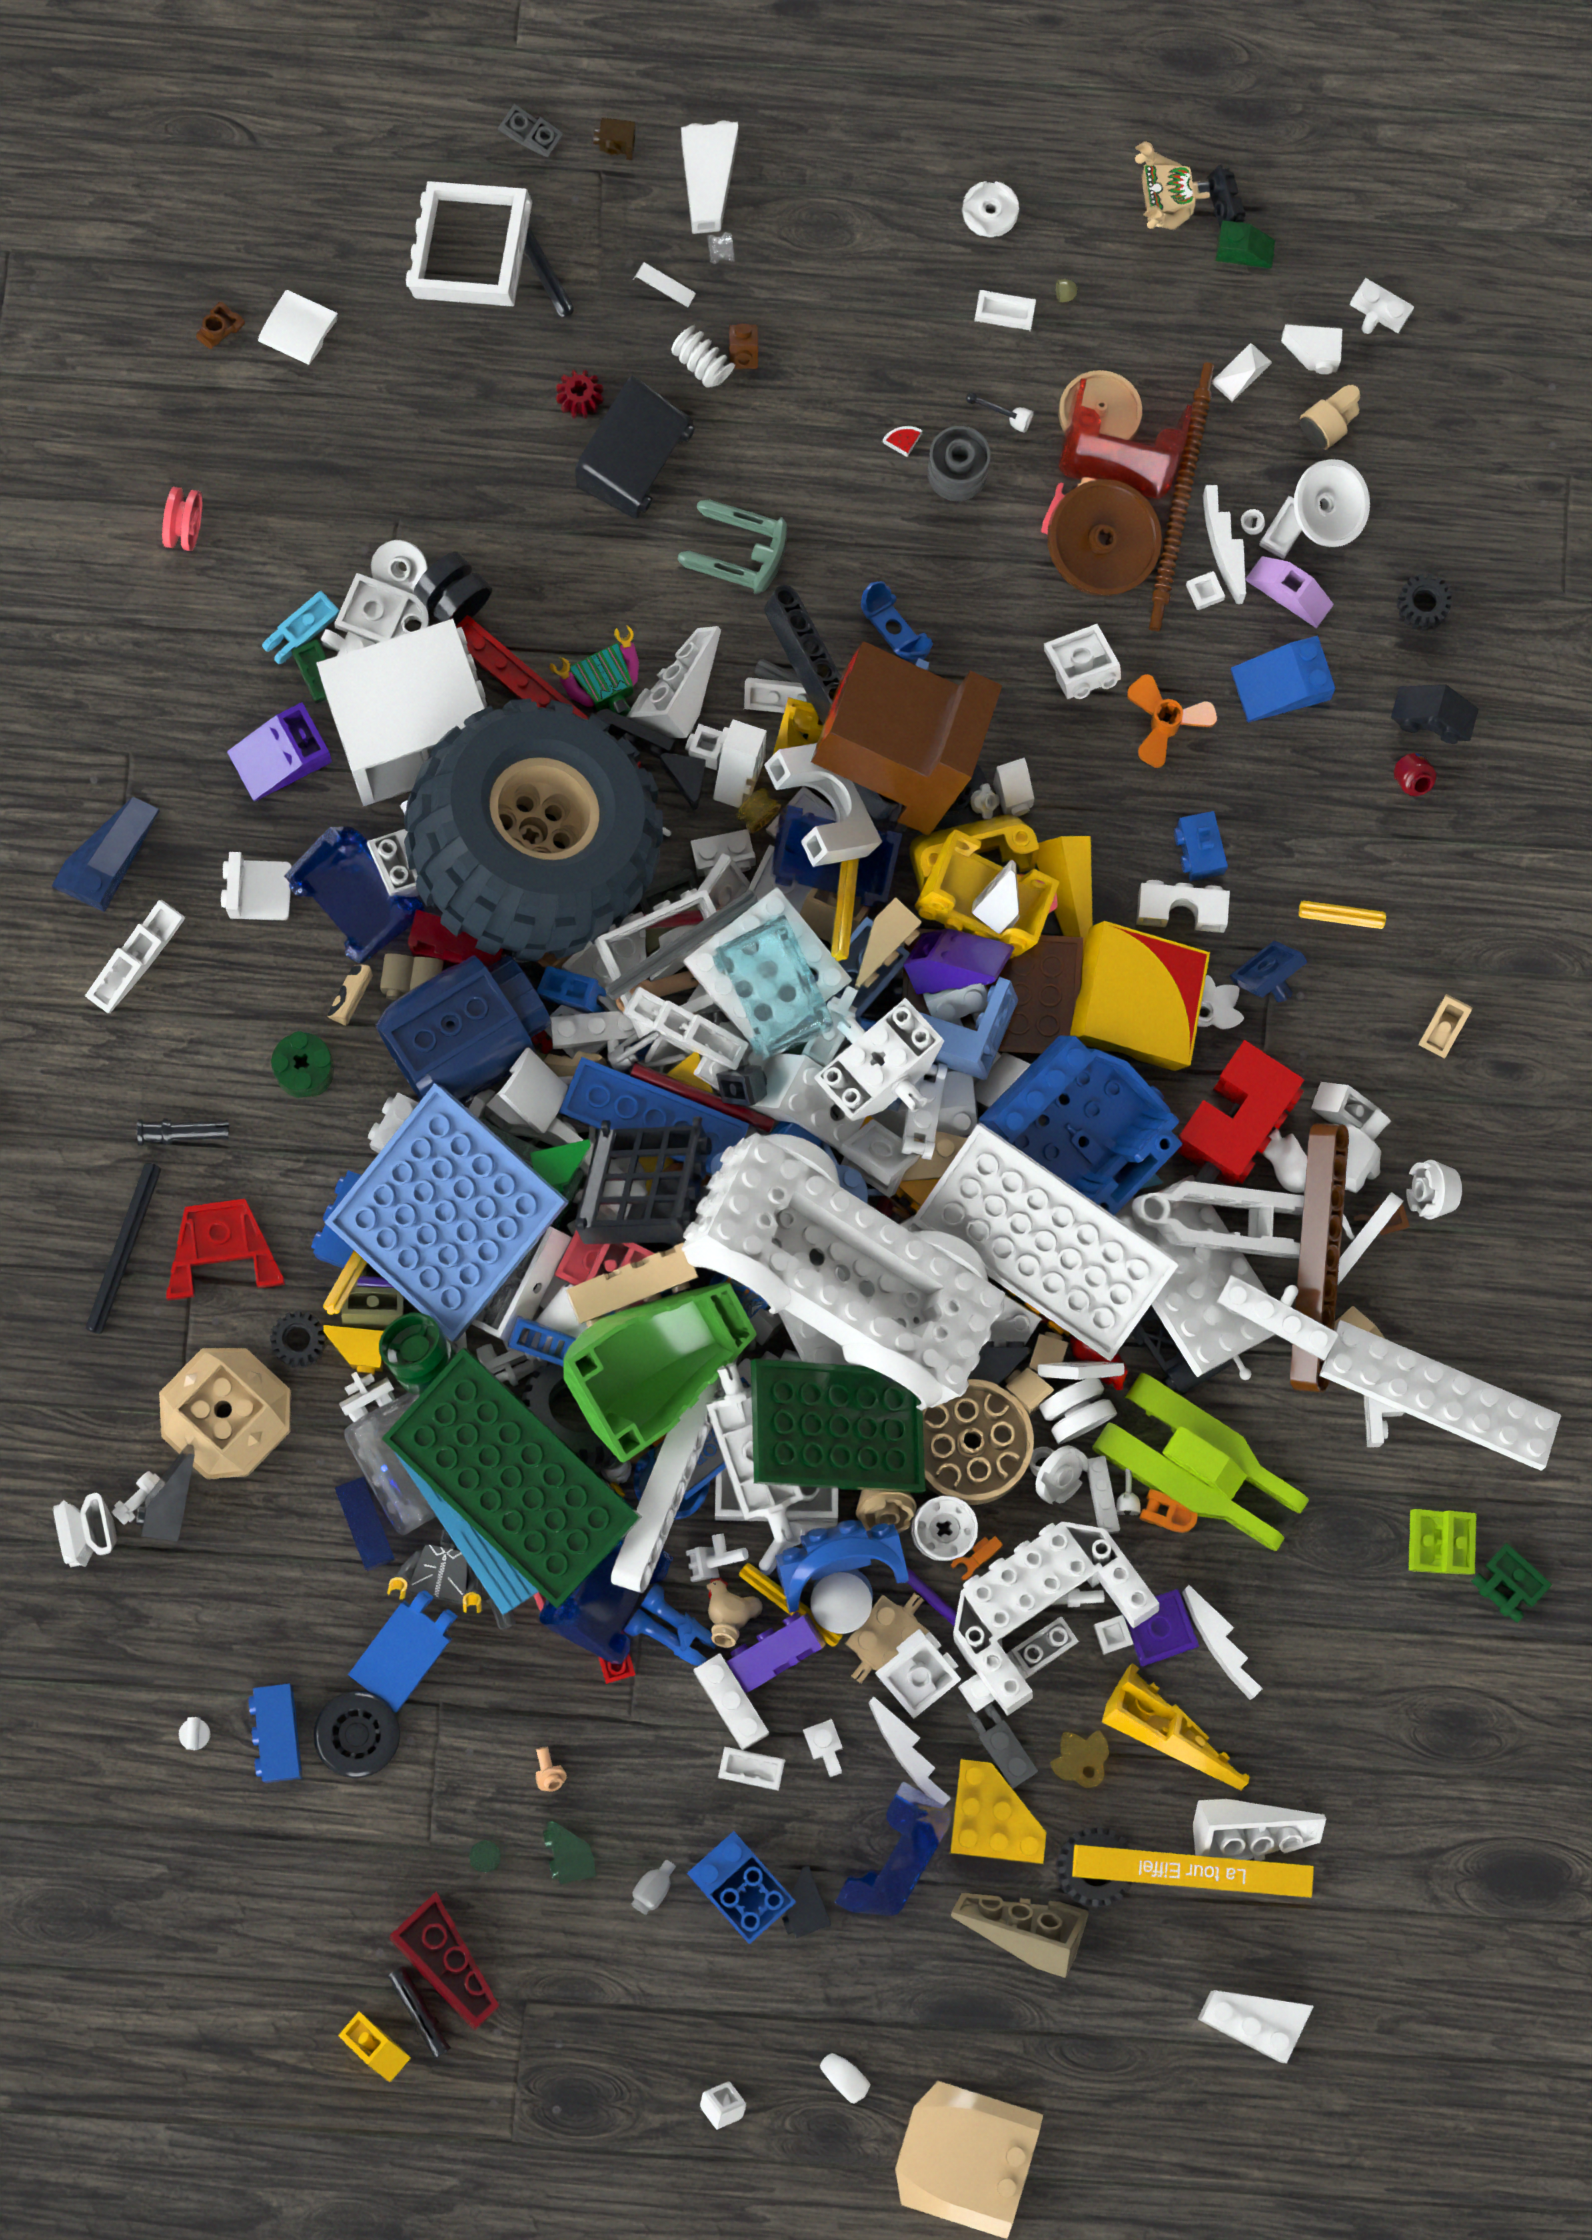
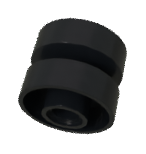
M455 551L441 557L426 570L415 585L414 595L427 609L435 608L434 616L440 622L453 619L455 626H457L467 615L473 618L483 608L492 594V587L479 573L471 574L472 566Z

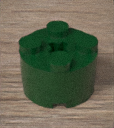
M297 1031L283 1038L273 1051L271 1059L272 1070L278 1084L287 1094L296 1098L314 1097L323 1093L331 1084L334 1076V1062L327 1045L319 1037ZM307 1061L308 1068H298L297 1065L300 1062L305 1063Z

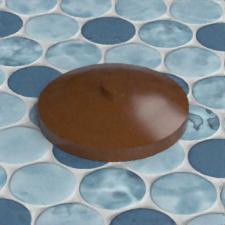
M1093 480L1069 491L1054 508L1048 525V548L1056 569L1069 584L1082 592L1095 596L1119 595L1141 584L1154 569L1161 550V529L1153 507L1136 489L1115 480Z

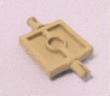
M913 1593L904 1607L894 1604L887 1597L881 1595L872 1607L871 1613L864 1625L855 1630L845 1642V1645L856 1652L862 1661L851 1675L854 1679L859 1676L856 1680L862 1684V1681L871 1670L878 1671L899 1654L896 1647L918 1629L925 1635L929 1632L913 1615L922 1602H924L921 1597L918 1598L919 1596L916 1593Z

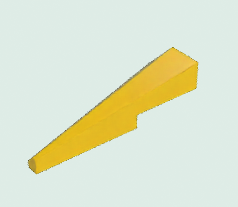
M1061 836L1038 843L1039 853L1036 863L1040 872L1060 881L1056 891L1057 908L1053 911L1063 936L1083 937V965L1089 927L1093 926L1091 836Z
M1132 1663L1107 1701L1102 1723L1242 1790L1248 1784L1249 1776L1246 1773L1243 1775L1238 1773L1228 1763L1230 1757L1225 1752L1219 1754L1207 1743L1209 1737L1176 1704L1171 1706L1157 1694L1159 1688L1154 1683L1148 1685L1137 1674L1139 1668Z

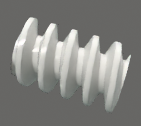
M695 325L690 326L676 338L671 349L672 353L675 356H679L681 363L687 364L689 371L695 372L697 379H703L702 382L705 387L717 386L730 375L735 365L730 363L724 366L727 356L722 355L716 358L719 348L715 347L709 351L708 348L712 341L707 339L701 343L700 341L704 333L699 331L693 334Z

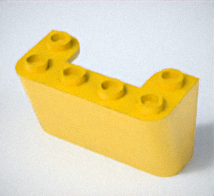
M955 829L948 835L915 904V908L919 911L918 913L921 917L928 920H936L944 924L946 929L950 928L1013 945L1014 951L1009 959L1021 955L1038 943L1060 881L1036 869H1032L1023 877L1017 875L1020 917L1012 928H1005L998 934L972 913V904L1003 867L973 853L980 848L982 842Z

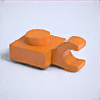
M996 1536L990 1541L984 1537L972 1548L975 1553L970 1558H956L950 1567L954 1569L958 1564H964L967 1567V1573L961 1577V1580L966 1581L977 1568L997 1553L1003 1544Z

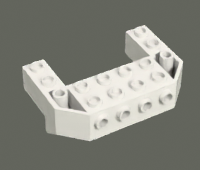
M1063 1521L1056 1526L1054 1523H1051L1038 1533L1040 1535L1039 1538L1031 1543L1028 1540L1024 1541L1013 1550L1014 1555L1006 1560L1004 1558L996 1560L988 1567L990 1571L982 1577L975 1575L963 1584L964 1589L961 1590L953 1632L954 1642L972 1671L975 1669L1007 1716L1033 1699L1031 1688L1002 1649V1638L1086 1580L1092 1588L1099 1583L1102 1584L1133 1629L1159 1611V1602L1106 1529Z

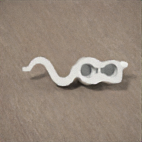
M1275 1129L1268 1136L1272 1140L1262 1154L1273 1164L1276 1177L1285 1189L1293 1193L1305 1192L1307 1156L1292 1133L1282 1138L1279 1130ZM1343 1214L1342 1226L1346 1231V1235L1350 1240H1353L1355 1237Z

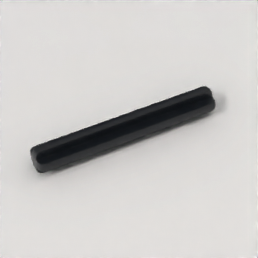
M528 225L524 251L559 315L566 317L574 312V306Z

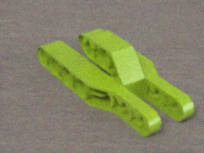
M1140 1373L1125 1398L1130 1399L1133 1403L1144 1409L1147 1416L1153 1415L1171 1427L1170 1431L1174 1435L1163 1450V1454L1166 1457L1108 1422L1092 1449L1100 1456H1105L1106 1460L1126 1472V1468L1132 1471L1133 1478L1152 1490L1168 1495L1171 1499L1184 1505L1189 1511L1197 1513L1198 1517L1226 1520L1262 1545L1277 1551L1285 1537L1231 1501L1243 1481L1247 1480L1297 1513L1303 1511L1309 1499L1300 1491L1261 1467L1243 1436L1153 1377Z

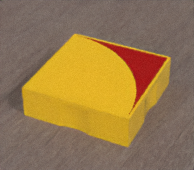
M1107 921L1089 927L1082 965V985L1075 1003L1070 1036H1076L1086 1046L1103 1051L1124 1053L1138 1061L1176 1071L1190 1066L1210 952Z

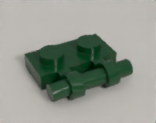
M1507 1543L1485 1565L1493 1576L1486 1580L1478 1573L1471 1580L1480 1589L1478 1592L1484 1598L1488 1597L1500 1608L1499 1612L1505 1617L1508 1615L1516 1623L1525 1615L1516 1607L1522 1600L1531 1608L1552 1586L1544 1576ZM1500 1582L1514 1593L1509 1599L1495 1588Z

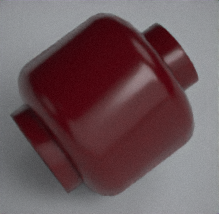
M1420 753L1407 754L1395 765L1394 778L1401 789L1409 796L1424 795L1431 790L1436 782L1437 774L1434 767Z

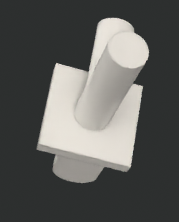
M724 1534L713 1535L714 1547H696L686 1551L687 1556H690L691 1560L688 1566L693 1572V1576L690 1577L691 1582L719 1578L717 1566L747 1560L749 1556L747 1549L740 1548L727 1551Z

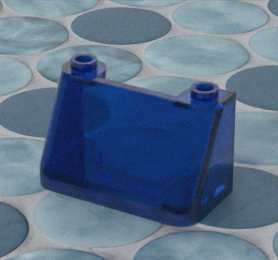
M791 805L782 808L778 820L770 876L775 878L774 883L787 887H792V883L837 894L841 862L813 867L801 843V840L815 826L837 823V821L815 816V813L811 812L803 815V808ZM889 830L887 833L878 831L882 843L867 857L859 858L855 899L860 900V905L877 908L878 904L887 903L901 843V833Z
M349 826L330 827L288 870L284 877L289 882V888L299 897L303 895L313 897L346 935L347 939L344 941L346 955L354 962L365 963L413 924L416 909L425 912V908L416 896L389 895L367 845L368 840L359 831Z
M626 1536L560 1608L557 1609L546 1600L539 1615L540 1622L549 1630L613 1664H622L630 1652V1639L621 1633L641 1594L640 1592L612 1584L611 1581L612 1571ZM663 1549L649 1584L662 1581L668 1573L673 1557Z
M902 1782L887 1810V1820L890 1826L902 1833L901 1838L880 1874L870 1869L865 1876L860 1878H854L849 1875L835 1903L854 1913L894 1916L898 1914L904 1907L950 1825L951 1815L943 1804Z

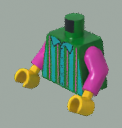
M628 625L626 626L629 633L625 638L619 637L617 628L614 631L615 637L622 643L621 646L617 642L570 666L567 659L559 657L563 663L560 671H557L554 664H550V670L561 676L559 680L571 699L586 707L593 706L597 712L610 707L612 712L625 716L631 711L625 698L633 694V686L638 681L639 660L635 645L631 642L634 634Z

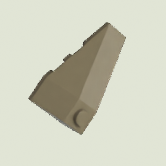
M962 1893L952 1910L951 1917L1036 1969L1066 1978L1076 1958L1089 1911L1056 1901H1049L1048 1905L1030 1904V1899L1020 1898V1902L1015 1903L1004 1902L999 1896Z

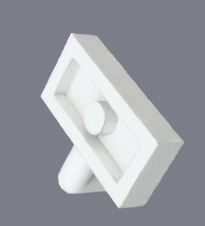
M1365 278L1350 302L1352 307L1366 314L1362 325V331L1366 334L1371 333L1378 322L1399 333L1414 309L1413 305Z

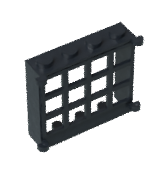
M694 1117L693 1126L614 1130L610 1129V1120L602 1121L601 1128L598 1129L575 1222V1228L584 1244L686 1241L683 1235L687 1227L692 1222H695L696 1204H699L701 1200L700 1186L702 1179L706 1177L707 1155H710L712 1151L711 1138L707 1137L701 1125L702 1117ZM666 1156H686L683 1170L663 1172ZM639 1157H658L655 1172L635 1173ZM631 1158L628 1173L608 1174L611 1159ZM680 1179L677 1195H657L660 1180ZM633 1180H653L649 1196H630ZM606 1181H625L622 1196L602 1197ZM675 1202L670 1218L652 1219L655 1203ZM647 1203L644 1219L624 1220L628 1204ZM620 1204L616 1220L597 1221L600 1205Z

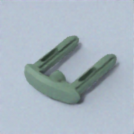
M710 499L699 501L697 509L704 516L770 536L773 540L770 547L756 543L751 559L764 563L759 572L693 551L680 552L678 561L686 568L752 588L754 594L764 592L775 578L782 564L787 542V523L782 517L779 520H774Z

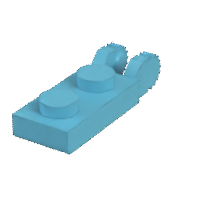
M319 591L277 627L278 630L263 642L262 647L266 651H270L285 638L289 643L274 657L278 664H282L292 656L291 650L303 646L312 640L338 617L340 610L322 591Z

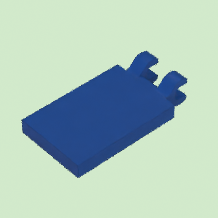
M425 1589L418 1593L411 1605L406 1601L401 1602L348 1674L370 1693L386 1701L395 1713L401 1709L451 1642L452 1638L446 1632L458 1617L450 1609H447L446 1612L443 1611L436 1623L425 1615L423 1611L434 1598Z

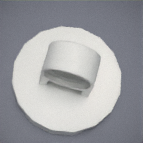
M1069 1445L1061 1447L1056 1451L1048 1447H1038L1033 1450L1029 1463L1032 1473L1037 1476L1035 1483L1037 1494L1050 1504L1053 1501H1057L1060 1504L1072 1497L1082 1484V1481L1079 1480L1082 1470L1087 1472L1088 1468L1087 1457L1084 1453ZM1040 1458H1047L1042 1467L1035 1465Z

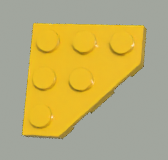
M961 1759L950 1853L1043 1864L1046 1831L992 1763Z

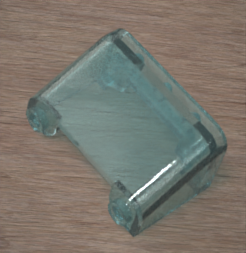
M785 915L772 919L715 948L716 955L712 956L715 967L719 973L724 971L726 976H729L753 1029V1037L749 1041L755 1055L761 1054L763 1060H766L830 1032L833 1027L831 1015Z

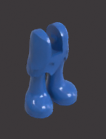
M655 1583L642 1602L641 1607L678 1629V1636L658 1624L641 1609L636 1611L624 1632L631 1636L639 1634L648 1635L674 1651V1655L679 1656L680 1659L694 1666L702 1665L707 1661V1658L689 1646L694 1638H697L702 1644L715 1649L716 1644L711 1639L712 1633L699 1624L694 1617H690L687 1612H685L684 1616L671 1607L664 1599V1589Z

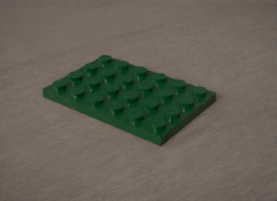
M767 1359L752 1360L751 1399L754 1484L913 1493L924 1492L923 1410L916 1408V1406L921 1404V1400L902 1384L895 1380L888 1382L886 1378L883 1379L881 1377L882 1373L866 1366Z

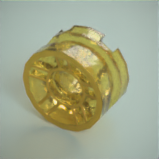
M761 788L741 804L737 809L740 814L738 812L735 813V817L741 822L744 821L747 830L750 833H754L765 826L777 814L781 805L777 800L770 798V793L766 788Z

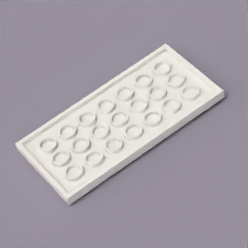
M980 1122L911 1221L924 1231L943 1232L967 1242L983 1259L986 1273L989 1277L1109 1361L1115 1356L1180 1264L1178 1260Z

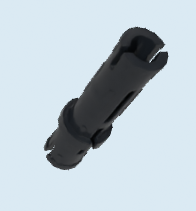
M405 1966L387 1976L388 1979H390L417 2027L415 2029L417 2035H422L433 2058L435 2059L449 2051L451 2047L437 2026L439 2023L437 2017H432L408 1975Z

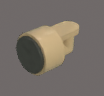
M1354 385L1345 386L1326 401H1318L1300 416V425L1304 434L1316 447L1327 450L1347 434V424L1359 414L1358 400L1360 399V391L1358 387Z

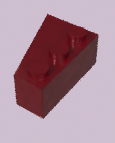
M416 909L407 942L413 957L444 960L445 965L451 967L475 955L486 968L505 957V949H499L495 956L475 948L478 942L476 938L464 931L456 937L440 923L441 917Z

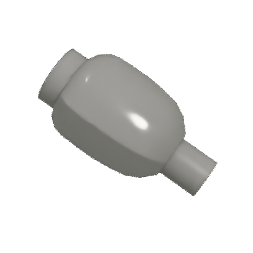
M665 1860L659 1870L654 1869L647 1872L633 1890L634 1900L631 1905L645 1915L649 1910L656 1909L669 1891V1876L676 1866L670 1861Z

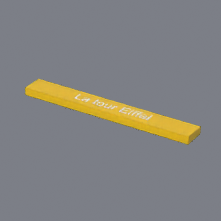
M1074 1845L1072 1877L1312 1898L1314 1866Z

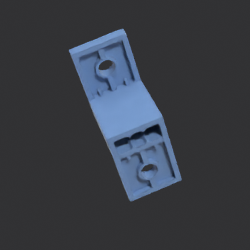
M999 977L996 986L992 985L987 995V1002L989 1003L985 1013L981 1012L976 1022L977 1031L920 1013L944 1040L933 1063L946 1064L950 1069L983 1080L987 1079L1018 1002V997L1010 980ZM898 1097L887 1109L898 1112L902 1099Z

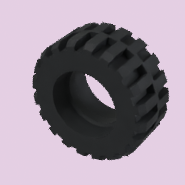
M547 1361L546 1368L539 1366L534 1371L533 1377L528 1379L521 1401L595 1472L601 1471L602 1464L605 1467L614 1464L617 1457L594 1431H571L561 1426L554 1419L550 1412V1406L555 1401L573 1396L564 1380L563 1366Z

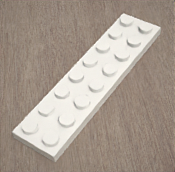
M1340 1320L1336 1324L1334 1331L1339 1333L1324 1360L1320 1376L1542 1471L1546 1467L1561 1417L1560 1414Z

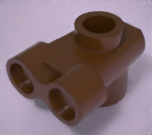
M218 302L210 310V314L204 317L202 327L197 332L196 338L206 347L212 349L231 332L237 333L245 325V322L239 314L233 313L223 302Z

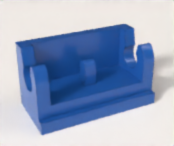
M551 966L546 967L537 990V994L551 1004L564 1005L587 1014L602 1012V1008L600 1005H597L596 1000L598 995L603 997L607 995L606 990L598 984L597 979Z

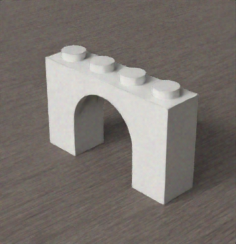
M817 743L779 749L764 764L775 789L780 790L797 786L814 788L831 802L836 813L837 823L815 826L801 840L813 867L867 857L882 843L878 831L853 782L811 763Z

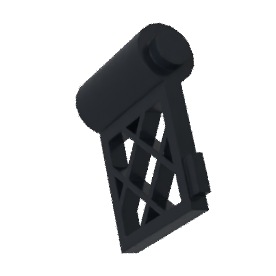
M1154 1308L1144 1313L1131 1332L1139 1346L1145 1344L1164 1372L1166 1378L1162 1379L1163 1384L1180 1396L1231 1366V1362L1228 1360L1203 1375L1196 1377L1179 1348L1177 1356L1165 1362L1159 1353L1161 1343L1177 1345L1173 1339L1163 1337L1165 1328L1163 1322L1159 1336L1146 1334L1141 1326L1150 1319L1162 1322ZM1152 1341L1158 1342L1157 1348L1155 1347Z

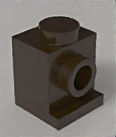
M601 118L600 128L595 127L593 145H599V151H604L609 155L626 154V160H632L636 137L635 122Z

